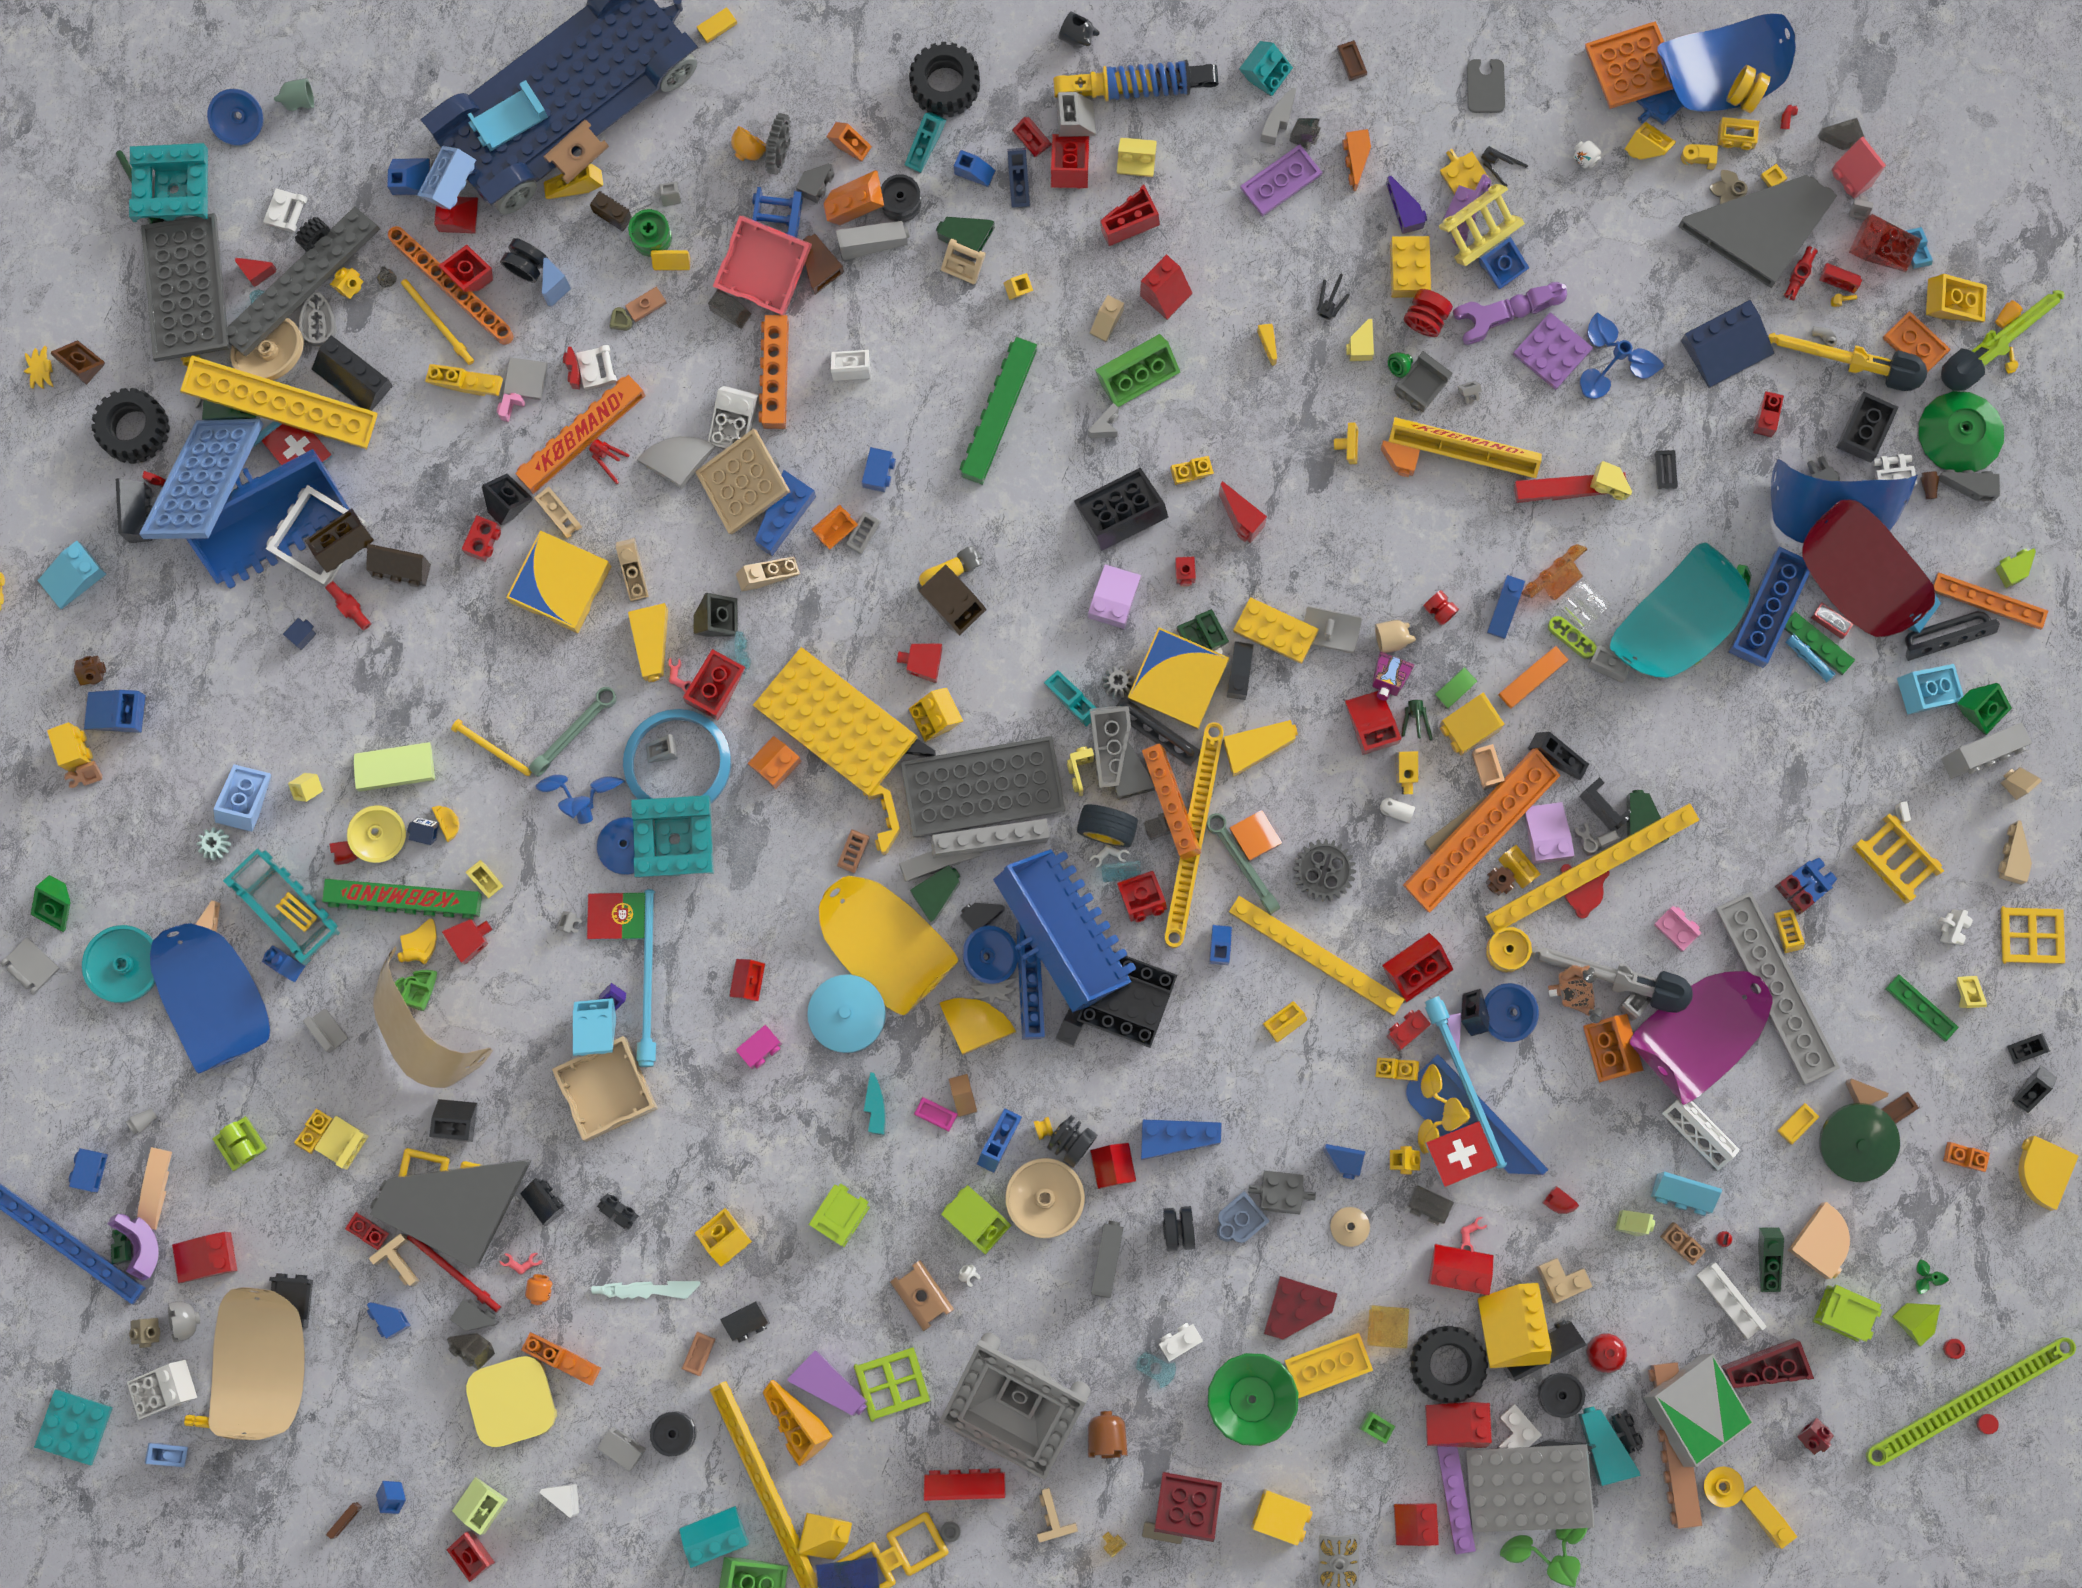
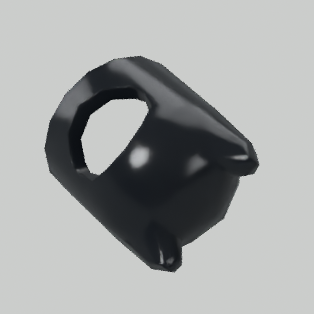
M1070 11L1061 26L1058 38L1081 48L1083 46H1090L1092 37L1098 36L1100 32L1093 27L1090 20Z

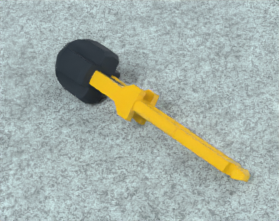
M1771 333L1768 336L1771 344L1776 343L1777 346L1849 364V372L1858 373L1865 370L1885 375V384L1888 388L1912 391L1919 388L1927 378L1925 363L1918 356L1898 350L1894 353L1892 360L1868 354L1863 347L1856 345L1854 351L1850 352L1783 334L1775 335V333Z

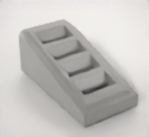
M864 511L857 522L858 526L854 528L845 545L862 554L882 521ZM867 519L874 523L873 526L865 523V520ZM861 526L866 527L870 530V532L867 533L866 531L860 529ZM859 532L866 536V539L864 540L857 536V533ZM853 539H856L859 542L863 543L862 546H859L856 543L852 542Z

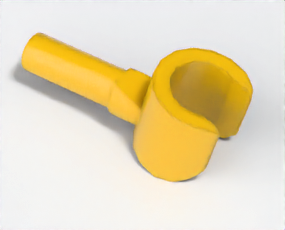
M1836 294L1831 298V306L1840 307L1842 306V301L1856 300L1857 295L1843 296L1842 294Z
M2009 347L2010 362L2005 363L2007 374L2016 372L2019 366L2014 358L2013 347Z

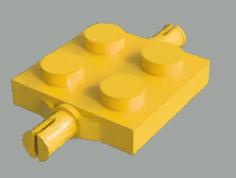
M1453 149L1448 150L1446 154L1451 162L1446 167L1440 169V173L1452 193L1455 195L1459 185L1476 190L1482 175L1487 174L1473 151L1463 157H1457Z

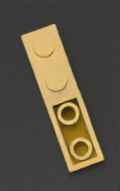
M429 364L425 379L426 383L479 396H485V394L499 396L503 381L501 376L469 372L463 368Z

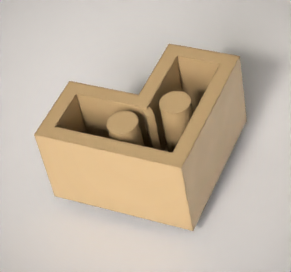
M1558 1258L1536 1267L1553 1303H1558L1593 1287L1584 1268L1565 1275Z

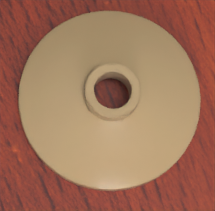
M1345 1207L1334 1214L1330 1230L1333 1238L1339 1244L1354 1247L1366 1240L1370 1231V1223L1365 1213L1354 1207ZM1348 1223L1354 1224L1353 1230L1347 1228Z

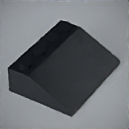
M1141 467L1074 500L1080 515L1101 551L1169 518L1164 501Z

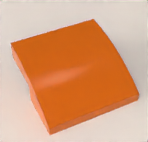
M1263 811L1257 812L1229 828L1248 861L1282 844Z

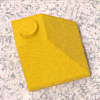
M1645 122L1636 130L1624 150L1632 158L1646 159L1665 155L1675 145L1676 141Z
M806 1513L798 1553L835 1560L848 1544L852 1523L839 1518Z

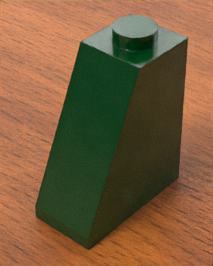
M946 217L943 222L940 221L936 231L938 239L949 244L951 239H954L958 244L980 252L994 231L995 223L993 220Z
M1632 790V793L1627 795V810L1631 811L1628 815L1630 819L1627 821L1628 837L1661 819L1650 793H1644V790ZM1669 838L1661 841L1660 843H1666L1669 840Z
M950 865L910 890L931 925L936 922L960 885L959 878L961 876L956 868L951 869Z

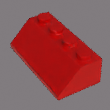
M990 1468L989 1472L981 1473V1469H969V1473H961V1469L949 1470V1474H941V1470H929V1474L924 1475V1501L999 1499L1006 1497L1005 1472H1001V1468Z

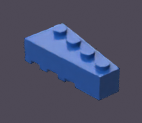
M785 470L782 472V477L790 493L767 509L755 538L757 547L771 556L775 554L816 498L815 490Z
M1143 1119L1141 1160L1220 1144L1222 1123Z

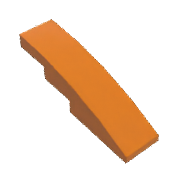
M1555 646L1501 691L1498 696L1512 709L1569 659Z

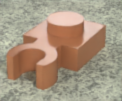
M91 761L77 766L76 772L70 771L65 773L64 778L65 780L74 779L69 782V787L74 788L79 782H82L85 786L100 781L103 775L95 761Z

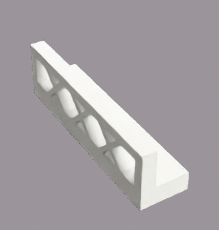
M1676 1099L1662 1113L1717 1171L1730 1162L1739 1152V1148L1692 1101L1683 1105ZM1676 1108L1681 1113V1119L1675 1118L1670 1111ZM1685 1124H1692L1695 1127V1133L1688 1132ZM1699 1138L1706 1139L1709 1142V1147H1703L1700 1144ZM1714 1153H1720L1725 1160L1719 1163L1714 1158Z
M1710 1263L1696 1275L1746 1339L1767 1327L1717 1263Z

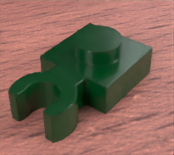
M112 1230V1238L115 1243L111 1244V1264L118 1265L132 1261L131 1241H126L127 1236L118 1230Z

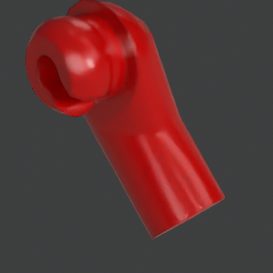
M1786 106L1781 116L1780 129H1790L1791 115H1797V106Z

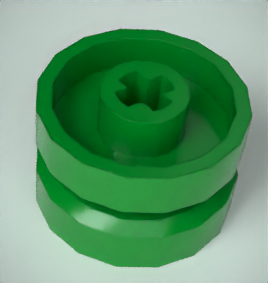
M645 209L637 212L630 219L628 225L629 236L636 251L640 254L651 257L652 250H667L670 247L672 232L667 219L662 213L653 209Z

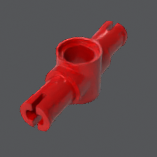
M1806 247L1802 259L1798 261L1791 272L1790 284L1784 293L1785 298L1790 296L1789 300L1794 301L1800 287L1804 285L1811 274L1812 262L1818 253L1816 248L1811 252L1812 247ZM1797 271H1802L1805 276H1800Z
M334 581L325 587L335 599L337 604L335 606L346 618L353 619L363 631L371 626L370 621L361 612V605L351 594L344 593Z

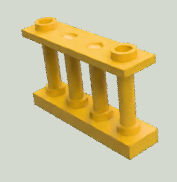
M1889 813L1882 819L1886 825L1868 841L1861 839L1852 848L1897 896L1907 904L1916 897L1914 889L1931 873L1938 876L1944 870L1941 868L1942 864L1936 858H1932L1900 825L1901 821ZM1893 830L1899 839L1882 855H1877L1873 851V846L1888 832ZM1906 844L1913 853L1895 870H1891L1886 865V861ZM1917 859H1920L1927 867L1909 884H1904L1900 879V875Z

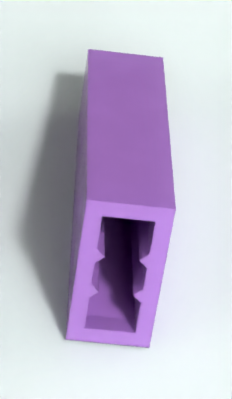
M816 1350L787 1379L790 1383L852 1416L860 1415L867 1408L865 1404L868 1401Z

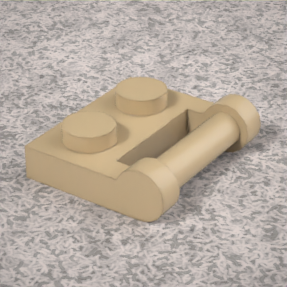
M951 239L945 253L941 271L975 284L986 253L982 251L977 252ZM956 250L976 259V262L974 263L953 254V251Z

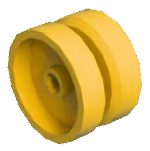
M1745 65L1736 77L1726 101L1734 106L1741 103V109L1751 114L1764 96L1771 77L1762 72L1756 75V69Z
M1505 927L1498 930L1488 940L1486 946V958L1489 964L1503 973L1514 972L1523 967L1530 959L1532 953V945L1528 935L1515 927ZM1507 947H1510V948H1511V949H1510V952H1511V953L1507 952V950H1506Z

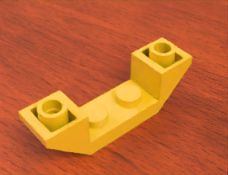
M879 785L868 796V799L884 797V799H881L883 810L888 812L889 817L885 818L888 829L892 828V830L878 833V839L875 840L877 851L881 850L882 854L886 855L899 835L900 827L891 792Z

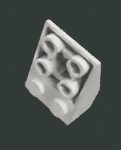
M726 386L719 388L708 442L718 447L728 448L751 431L759 395Z
M186 1360L169 1363L127 1382L138 1420L197 1398Z

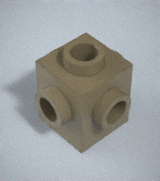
M158 1318L130 1321L129 1337L131 1345L139 1344V1348L152 1347V1343L159 1342L161 1332Z

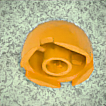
M738 126L731 137V146L736 152L735 156L742 161L745 159L750 161L758 160L765 154L766 144L758 137L750 134L751 132Z

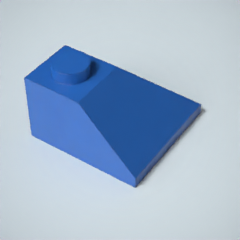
M1330 1144L1323 1146V1152L1339 1174H1343V1178L1354 1180L1355 1177L1360 1176L1365 1151Z

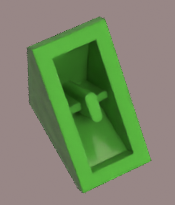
M1368 1411L1358 1429L1386 1444L1396 1426Z

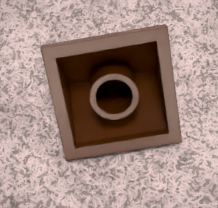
M78 340L51 351V355L61 365L86 385L105 365L102 359Z

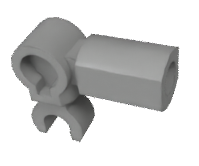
M1587 823L1583 825L1585 829L1583 833L1579 832L1577 827L1574 829L1575 835L1581 838L1582 850L1586 855H1593L1598 848L1603 849L1620 841L1615 830L1598 836L1594 840L1592 835H1589L1590 828Z

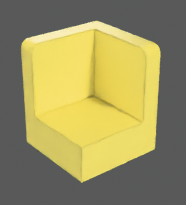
M303 773L288 783L293 799L297 801L307 802L323 791L317 774Z

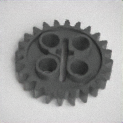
M778 113L771 125L770 136L766 142L765 156L767 157L765 168H767V173L774 175L780 173L783 163H785L786 152L790 146L791 132L789 131L791 120L787 114Z
M1317 839L1316 845L1310 842V849L1304 846L1302 848L1304 854L1301 852L1297 854L1301 860L1295 859L1294 861L1299 865L1293 867V870L1298 872L1294 875V878L1300 879L1296 885H1303L1301 892L1307 890V897L1314 894L1315 901L1318 896L1321 897L1322 902L1325 901L1326 897L1331 902L1333 895L1339 899V892L1346 894L1345 887H1352L1348 881L1355 880L1351 874H1355L1356 870L1351 869V867L1355 866L1356 863L1349 861L1353 855L1347 856L1346 853L1349 849L1347 848L1342 851V844L1336 847L1335 840L1331 844H1328L1327 839H1325L1323 844H1321L1319 839ZM1330 854L1331 858L1327 867L1329 872L1325 874L1322 886H1318L1322 875L1321 869L1325 865L1327 855ZM1313 855H1322L1323 861L1320 863L1315 862ZM1339 860L1342 867L1339 869L1334 868L1332 861ZM1314 872L1317 874L1318 879L1311 881L1308 879L1307 874ZM1333 878L1336 881V885L1329 887L1326 884V879Z

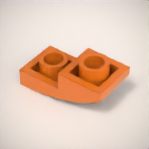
M1947 1142L1943 1161L1986 1172L1990 1153Z

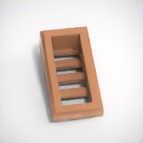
M851 829L837 867L855 874L870 837ZM855 837L862 840V844L853 841V838ZM850 845L859 847L860 850L857 851L855 849L850 848ZM847 852L857 855V857L853 858L851 856H848ZM844 859L854 862V865L844 863Z

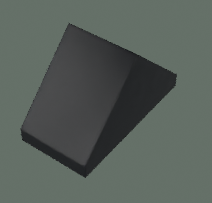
M2043 1033L2007 1046L2014 1064L2050 1052Z

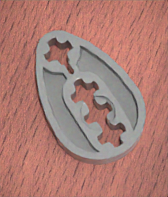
M314 292L306 299L299 319V330L304 340L313 346H322L330 335L335 337L337 331L333 310L320 292ZM316 298H319L321 301H318V305L316 307L313 301H316ZM317 315L322 318L319 319V325L322 327L319 329V333L322 336L319 337V340L314 338L317 336V331L314 329L317 327V323L313 319H316Z

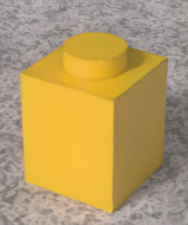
M1027 273L1003 282L1009 300L1024 296L1033 291Z

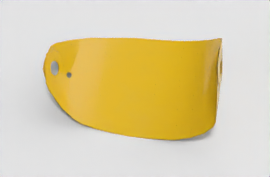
M845 876L832 884L824 892L819 904V922L825 941L852 975L864 978L877 988L884 1000L885 1006L895 1013L906 1015L934 990L958 963V957L948 943L912 907L880 883L862 877ZM834 889H840L836 896L830 897Z

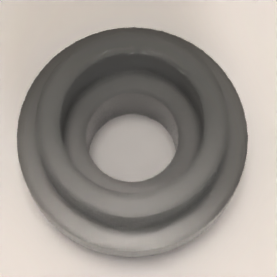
M946 1522L941 1527V1537L946 1542L956 1541L960 1536V1527L955 1522ZM947 1529H954V1535L949 1536Z

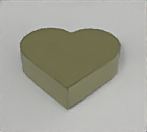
M621 307L615 308L611 315L610 329L627 331L632 328L633 322L625 309Z

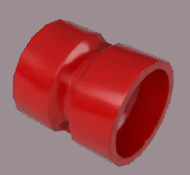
M1442 590L1438 591L1423 605L1429 614L1435 615L1434 619L1440 626L1447 623L1460 610L1453 602H1448L1449 597Z

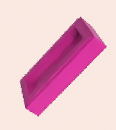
M922 1097L914 1113L915 1116L948 1132L958 1115Z

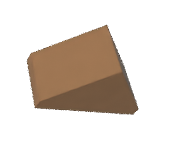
M968 1074L950 1078L949 1083L958 1116L978 1112Z
M1852 1078L1848 1079L1845 1083L1854 1103L1872 1104L1888 1097L1889 1094Z

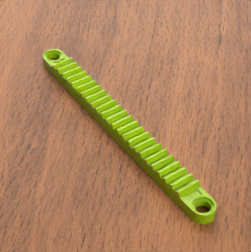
M2066 1337L2058 1338L2039 1350L2034 1351L2032 1354L2027 1355L2025 1358L2020 1359V1361L2013 1363V1365L2006 1367V1369L2001 1370L1999 1373L1994 1374L1992 1377L1987 1378L1985 1381L1980 1382L1978 1385L1973 1386L1937 1409L1932 1410L1930 1413L1925 1414L1923 1417L1918 1418L1916 1421L1911 1422V1424L1904 1426V1428L1897 1430V1432L1869 1447L1866 1451L1867 1461L1873 1466H1882L2070 1358L2076 1351L2075 1342ZM2062 1342L2069 1344L2070 1348L2067 1353H2063L2060 1350ZM1875 1450H1879L1882 1453V1459L1878 1462L1872 1459V1453Z

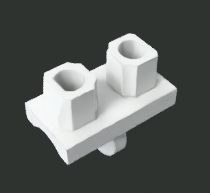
M1952 909L1946 918H1939L1938 922L1943 925L1941 929L1943 932L1940 939L1941 942L1956 945L1964 944L1966 937L1960 933L1961 929H1968L1973 921L1967 916L1968 911Z

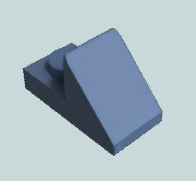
M148 1443L145 1464L185 1467L188 1447Z

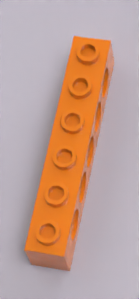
M765 315V321L761 322V332L764 333V339H761V351H764V357H760V368L763 369V375H760V387H763V393H759V404L762 405V411H759V423H762L763 429H786L789 320L787 315ZM773 333L779 334L776 339H771L770 336ZM772 351L779 352L775 357L769 356ZM772 369L778 370L775 375H770L769 372ZM771 387L778 388L775 393L768 392ZM771 405H776L777 409L774 411H769L768 407Z
M1159 743L1142 750L1179 856L1186 860L1201 854V849L1165 749Z

